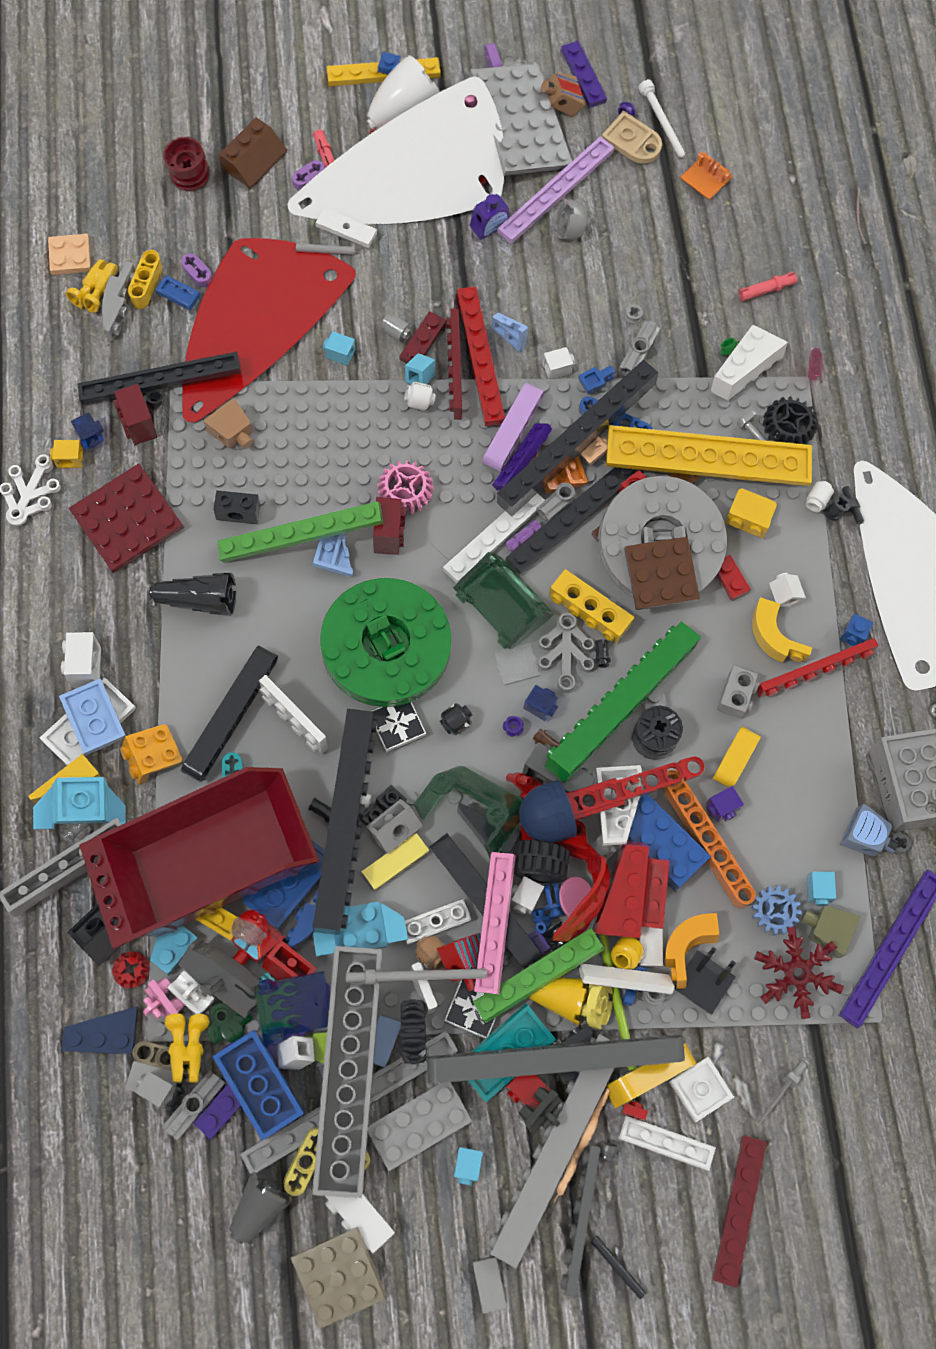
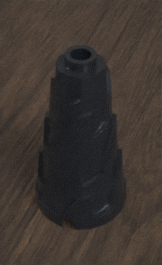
M212 573V575L155 582L154 586L150 587L149 595L155 603L192 609L193 611L210 612V614L231 616L236 605V591H233L231 585L236 586V582L232 573Z

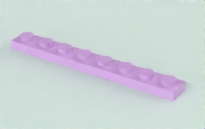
M600 136L498 227L497 233L509 243H514L614 152V147Z

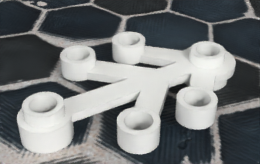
M43 454L36 458V469L27 487L22 478L23 472L21 468L17 465L9 468V475L14 479L21 496L17 504L12 495L14 492L12 486L9 483L0 485V492L5 497L9 506L6 512V519L11 525L21 526L26 522L29 515L42 510L47 511L51 508L52 503L50 499L44 495L60 491L61 486L58 480L50 479L45 486L36 489L43 474L50 472L54 467L50 456ZM18 470L17 474H12L13 471ZM52 484H57L55 488H50ZM5 488H10L8 492H3ZM39 498L37 504L27 507L29 501ZM45 501L48 502L45 506L41 505ZM15 513H20L19 516L13 517Z

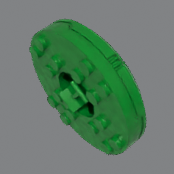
M395 578L367 580L347 589L333 602L327 611L320 635L322 658L328 674H330L329 676L332 677V681L349 697L376 707L405 705L411 703L413 699L420 698V695L424 696L442 678L450 658V624L441 605L423 588L411 582Z

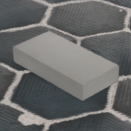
M493 1257L472 1262L482 1313L507 1308L497 1258Z

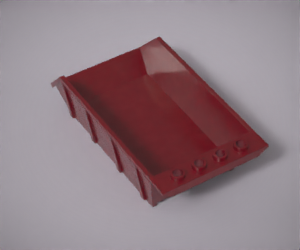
M245 767L79 844L113 949L141 937L175 932L182 925L206 914L216 913V910L249 894L259 893L258 890L288 876L298 875L297 872L305 866L319 862L283 768ZM99 857L98 861L93 863L94 859ZM105 877V882L100 884V880ZM112 898V902L107 905L108 899ZM119 919L118 925L114 926V921Z

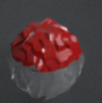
M255 910L244 911L243 914L234 920L231 930L232 935L250 946L256 947L257 944L260 945L267 938L269 928L265 915Z

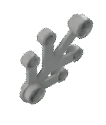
M571 613L559 615L556 621L557 626L549 634L542 636L538 643L540 649L548 650L551 647L552 641L562 634V642L546 656H542L538 662L541 670H548L551 663L562 654V675L557 682V686L562 692H570L575 686V678L571 675V655L581 664V669L584 672H590L594 667V661L591 658H587L571 642L572 634L581 642V649L583 651L590 652L594 648L593 639L588 638L577 627V619ZM563 622H569L570 626H564ZM546 640L549 642V645L544 646L541 642ZM589 642L591 647H585L584 643ZM545 660L549 664L547 666H543L541 664V661ZM585 662L590 663V664H591V667H590V668L585 667V666H584V663H585ZM566 681L570 686L564 687L562 683Z

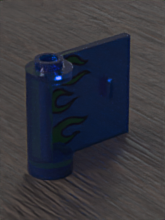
M324 971L275 981L264 979L259 981L258 985L254 987L264 1044H279L287 1039V1035L328 1027L330 1004Z

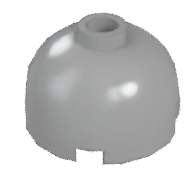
M564 199L565 203L560 204L556 215L555 224H559L560 230H556V235L559 239L574 240L579 238L588 229L590 218L584 205L574 200Z

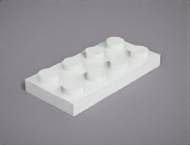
M266 675L259 680L260 692L263 694L262 699L269 706L273 704L276 707V713L283 721L288 720L292 724V730L299 737L303 735L307 739L306 744L312 751L315 752L317 750L322 755L328 749L326 736Z
M104 678L102 680L117 717L120 723H122L136 707ZM67 714L61 717L40 737L41 741L66 765L83 754Z

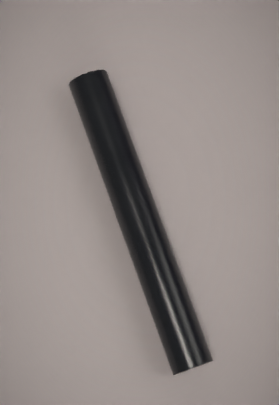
M595 1236L590 1241L591 1244L639 1299H642L647 1292L598 1236Z

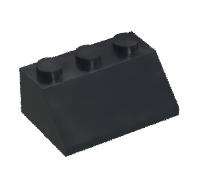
M112 898L108 899L107 905L112 902ZM98 903L67 932L98 966L108 961L119 948H112ZM119 919L114 921V926L118 925Z

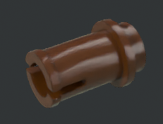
M539 729L532 738L535 740V744L540 742L543 745L548 744L556 748L561 744L546 733L547 730Z

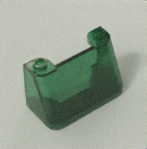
M487 552L453 587L457 592L455 594L462 603L468 602L472 604L498 632L497 636L499 639L497 641L504 649L512 650L554 615L552 610L500 555L492 552Z

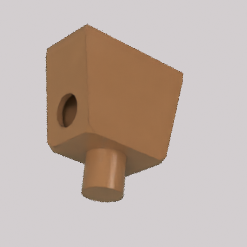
M235 398L203 420L206 431L228 448H233L239 443L244 449H247L253 444V440L249 437L253 432L251 423Z

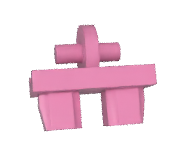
M167 978L158 982L152 980L147 984L148 988L145 992L148 997L143 1000L147 1005V1008L143 1011L145 1016L153 1013L156 1019H159L162 1015L165 1018L169 1014H178L185 1007L177 997L170 1001L166 997V994L170 992L167 987L171 984Z

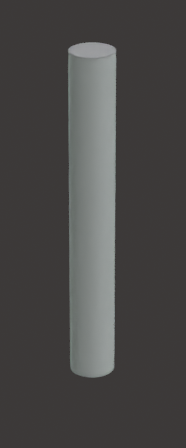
M296 243V252L355 255V247Z

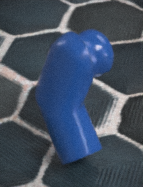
M544 909L533 910V922L536 924L535 929L538 933H544L551 927L552 920L549 916L545 915Z

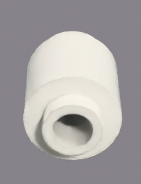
M826 481L815 483L806 498V507L809 510L818 513L826 507L834 493L831 484Z

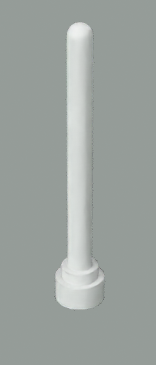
M643 81L638 87L641 95L648 98L678 157L683 158L685 152L654 95L655 87L652 81Z

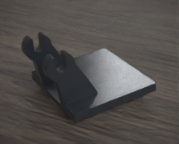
M714 947L706 955L698 950L686 967V988L676 989V984L674 985V990L710 1015L713 1014L736 978L735 975L730 973L736 962L731 960L728 966L723 969L710 960L717 950Z

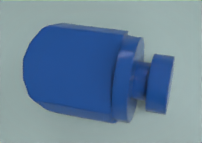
M552 883L556 904L552 903L549 885L546 884L544 885L547 901L545 911H551L550 918L564 916L563 911H560L562 906L559 899L558 884Z

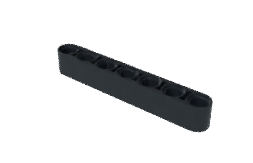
M260 645L255 648L181 767L182 773L199 782L206 778L260 691L259 680L265 675L268 677L278 660L277 654Z
M446 833L429 847L484 917L487 883L449 834ZM509 912L505 945L521 966L526 969L543 954Z

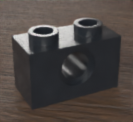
M216 490L213 507L216 520L258 524L260 512L258 494Z

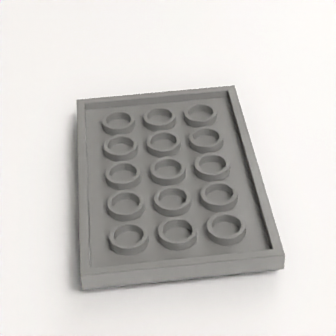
M538 64L470 70L468 73L469 78L478 77L485 83L500 119L502 129L497 123L495 126L497 130L503 132V139L499 142L494 134L493 136L503 176L564 169L572 162L554 108L549 101L548 93L541 90L544 80Z

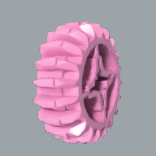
M398 460L397 466L390 464L389 469L384 468L383 475L379 476L380 482L377 484L379 489L378 496L383 498H404L402 499V507H406V511L410 510V513L413 515L415 508L421 511L422 505L427 507L428 500L432 499L431 493L434 490L432 485L433 479L429 477L430 473L428 471H424L423 465L417 468L416 462L410 465L408 460L405 461V464H401ZM396 480L394 489L390 491L389 486L391 482ZM421 484L422 490L416 496L415 489H417V486Z

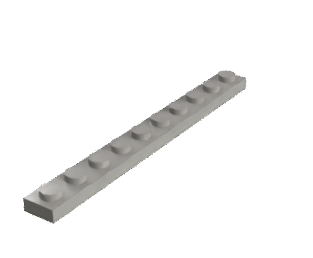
M447 1031L426 1042V1058L458 1052ZM401 1057L373 1074L370 1105L427 1071L426 1060L424 1063L411 1065V1063L405 1064ZM320 1107L241 1153L240 1155L250 1174L254 1171L257 1174L298 1149L308 1130L312 1127H319ZM318 1134L316 1136L312 1135L311 1139L313 1140L314 1138L318 1137Z

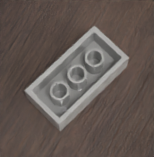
M444 1082L369 1125L368 1134L390 1172L469 1125L472 1120L451 1082Z

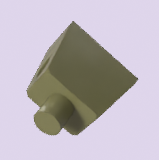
M824 906L819 910L818 914L806 909L801 922L812 927L808 937L816 944L820 943L822 948L832 941L837 949L830 954L839 959L845 956L861 916Z

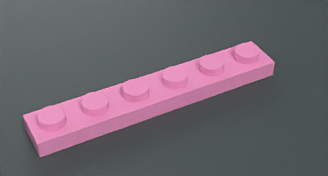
M491 852L477 969H486L487 977L476 979L475 992L497 995L500 992L516 858L514 854Z

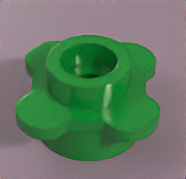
M735 338L724 340L721 343L722 350L719 352L720 355L727 354L730 356L740 341L736 342Z

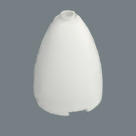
M412 56L405 57L388 74L376 92L367 115L369 119L367 123L371 129H379L397 116L440 92L436 84L424 72L425 69Z

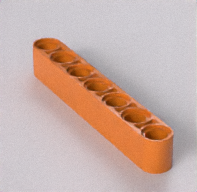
M667 771L668 778L678 779V771ZM682 779L676 786L661 789L689 835L711 856L707 860V864L733 905L737 908L747 907L754 901L755 891L686 781ZM678 797L686 798L688 804L682 805L678 801ZM690 816H697L700 820V823H692V821L690 820ZM702 835H709L712 839V843L704 842L702 839ZM714 854H721L724 858V862L716 861L714 858ZM727 872H731L735 875V882H731L727 879ZM738 892L746 893L748 901H742L738 896Z

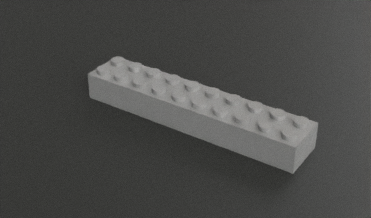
M335 946L313 1195L362 1198L380 981L375 982V984L345 982V973L364 972V970L374 969L375 972H381L382 949Z

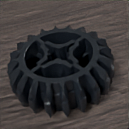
M791 396L787 400L784 397L780 398L779 401L775 400L772 405L768 406L763 416L764 433L769 434L768 440L774 439V442L807 445L814 438L818 428V419H815L817 413L812 412L813 406L807 407V401L799 402V397L796 400H793ZM778 414H782L780 421H776L775 416ZM801 425H805L803 432H799Z
M409 999L401 1004L402 1060L405 1064L424 1063L426 1060L425 1004L422 1000Z

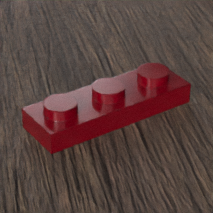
M429 311L400 354L399 360L407 364L418 353L426 356L445 327L447 320Z

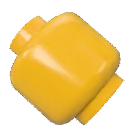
M622 937L611 951L613 963L621 969L633 970L644 956L642 944L634 937Z

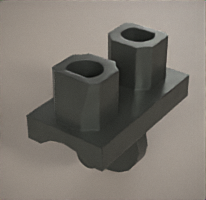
M539 1087L533 1095L534 1099L540 1103L539 1106L534 1110L526 1104L519 1111V1115L524 1120L525 1125L533 1134H535L540 1126L547 1130L551 1124L556 1127L561 1124L556 1119L561 1113V1110L557 1108L561 1099L554 1090L548 1091L543 1087Z

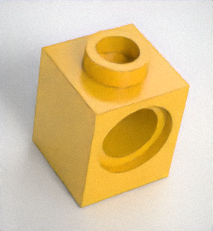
M54 440V447L50 449V458L54 460L57 468H82V445L79 440Z

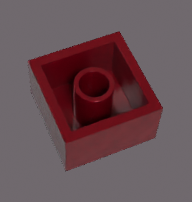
M135 384L114 391L117 400L113 402L127 439L132 438L135 446L158 438L139 385Z
M376 497V502L378 501L381 504L383 524L376 525L373 529L374 553L399 555V547H404L406 507H402V499Z

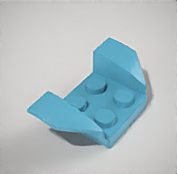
M104 777L57 778L52 787L33 807V830L54 829L55 824L105 823L106 825L115 818H118L121 824L126 823L125 804L108 787Z
M381 902L346 907L345 915H348L347 929L342 930V936L313 933L316 957L333 954L335 946L382 949L390 946L392 942L408 940L404 917Z

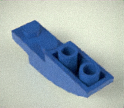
M318 890L313 899L314 903L317 902ZM306 903L304 908H299L295 918L298 921L295 929H290L286 941L289 942L288 946L293 950L313 937L316 904L314 906Z

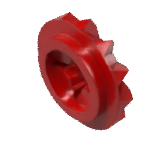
M134 951L121 953L114 960L112 968L113 979L124 988H136L142 985L149 975L150 968L147 959L141 953ZM126 962L132 966L136 965L134 969L135 978L129 973H124L127 970Z

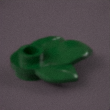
M217 1003L209 1011L211 1023L207 1029L208 1037L214 1045L222 1041L223 1038L229 1043L236 1042L244 1037L242 1025L249 1023L253 1018L251 1014L244 1018L227 1004ZM220 1011L225 1012L223 1019L217 1018V1014Z

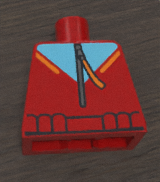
M244 921L232 941L239 948L232 958L242 966L250 958L259 965L266 959L267 955L280 940L284 943L286 942V937L269 922L267 923L269 928L266 934L265 931L262 932L261 928L259 929L255 924Z

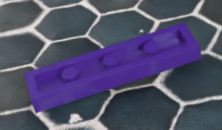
M579 41L562 45L561 52L572 75L577 78L581 93L588 107L591 108L605 104L607 97Z
M535 423L492 484L497 491H500L536 456L538 449L547 440L552 430L548 423Z

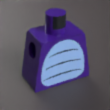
M489 194L484 201L474 207L470 228L480 240L498 231V227L510 218L507 204L498 194Z

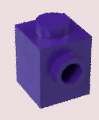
M731 786L710 797L706 802V809L712 818L715 817L717 822L722 819L726 822L737 815L735 812L739 811L744 803L734 787Z

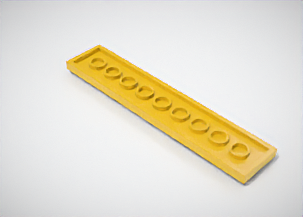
M609 425L606 466L810 486L812 483V445Z

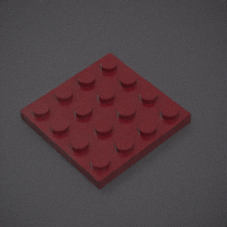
M139 463L68 508L112 573H115L184 528L181 521Z

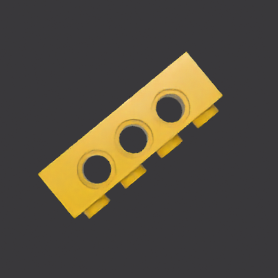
M566 569L550 587L549 596L554 603L566 607L569 613L583 619L588 627L596 628L609 641L618 643L633 623L634 616ZM569 593H574V594H576L578 597H577V598H570V597L568 596V594H569ZM591 605L595 610H587L585 606ZM609 617L612 622L607 623L602 618Z

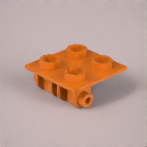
M701 151L697 156L698 160L680 179L710 200L733 175L720 162L716 163V159L711 160L712 158L706 152L703 153Z

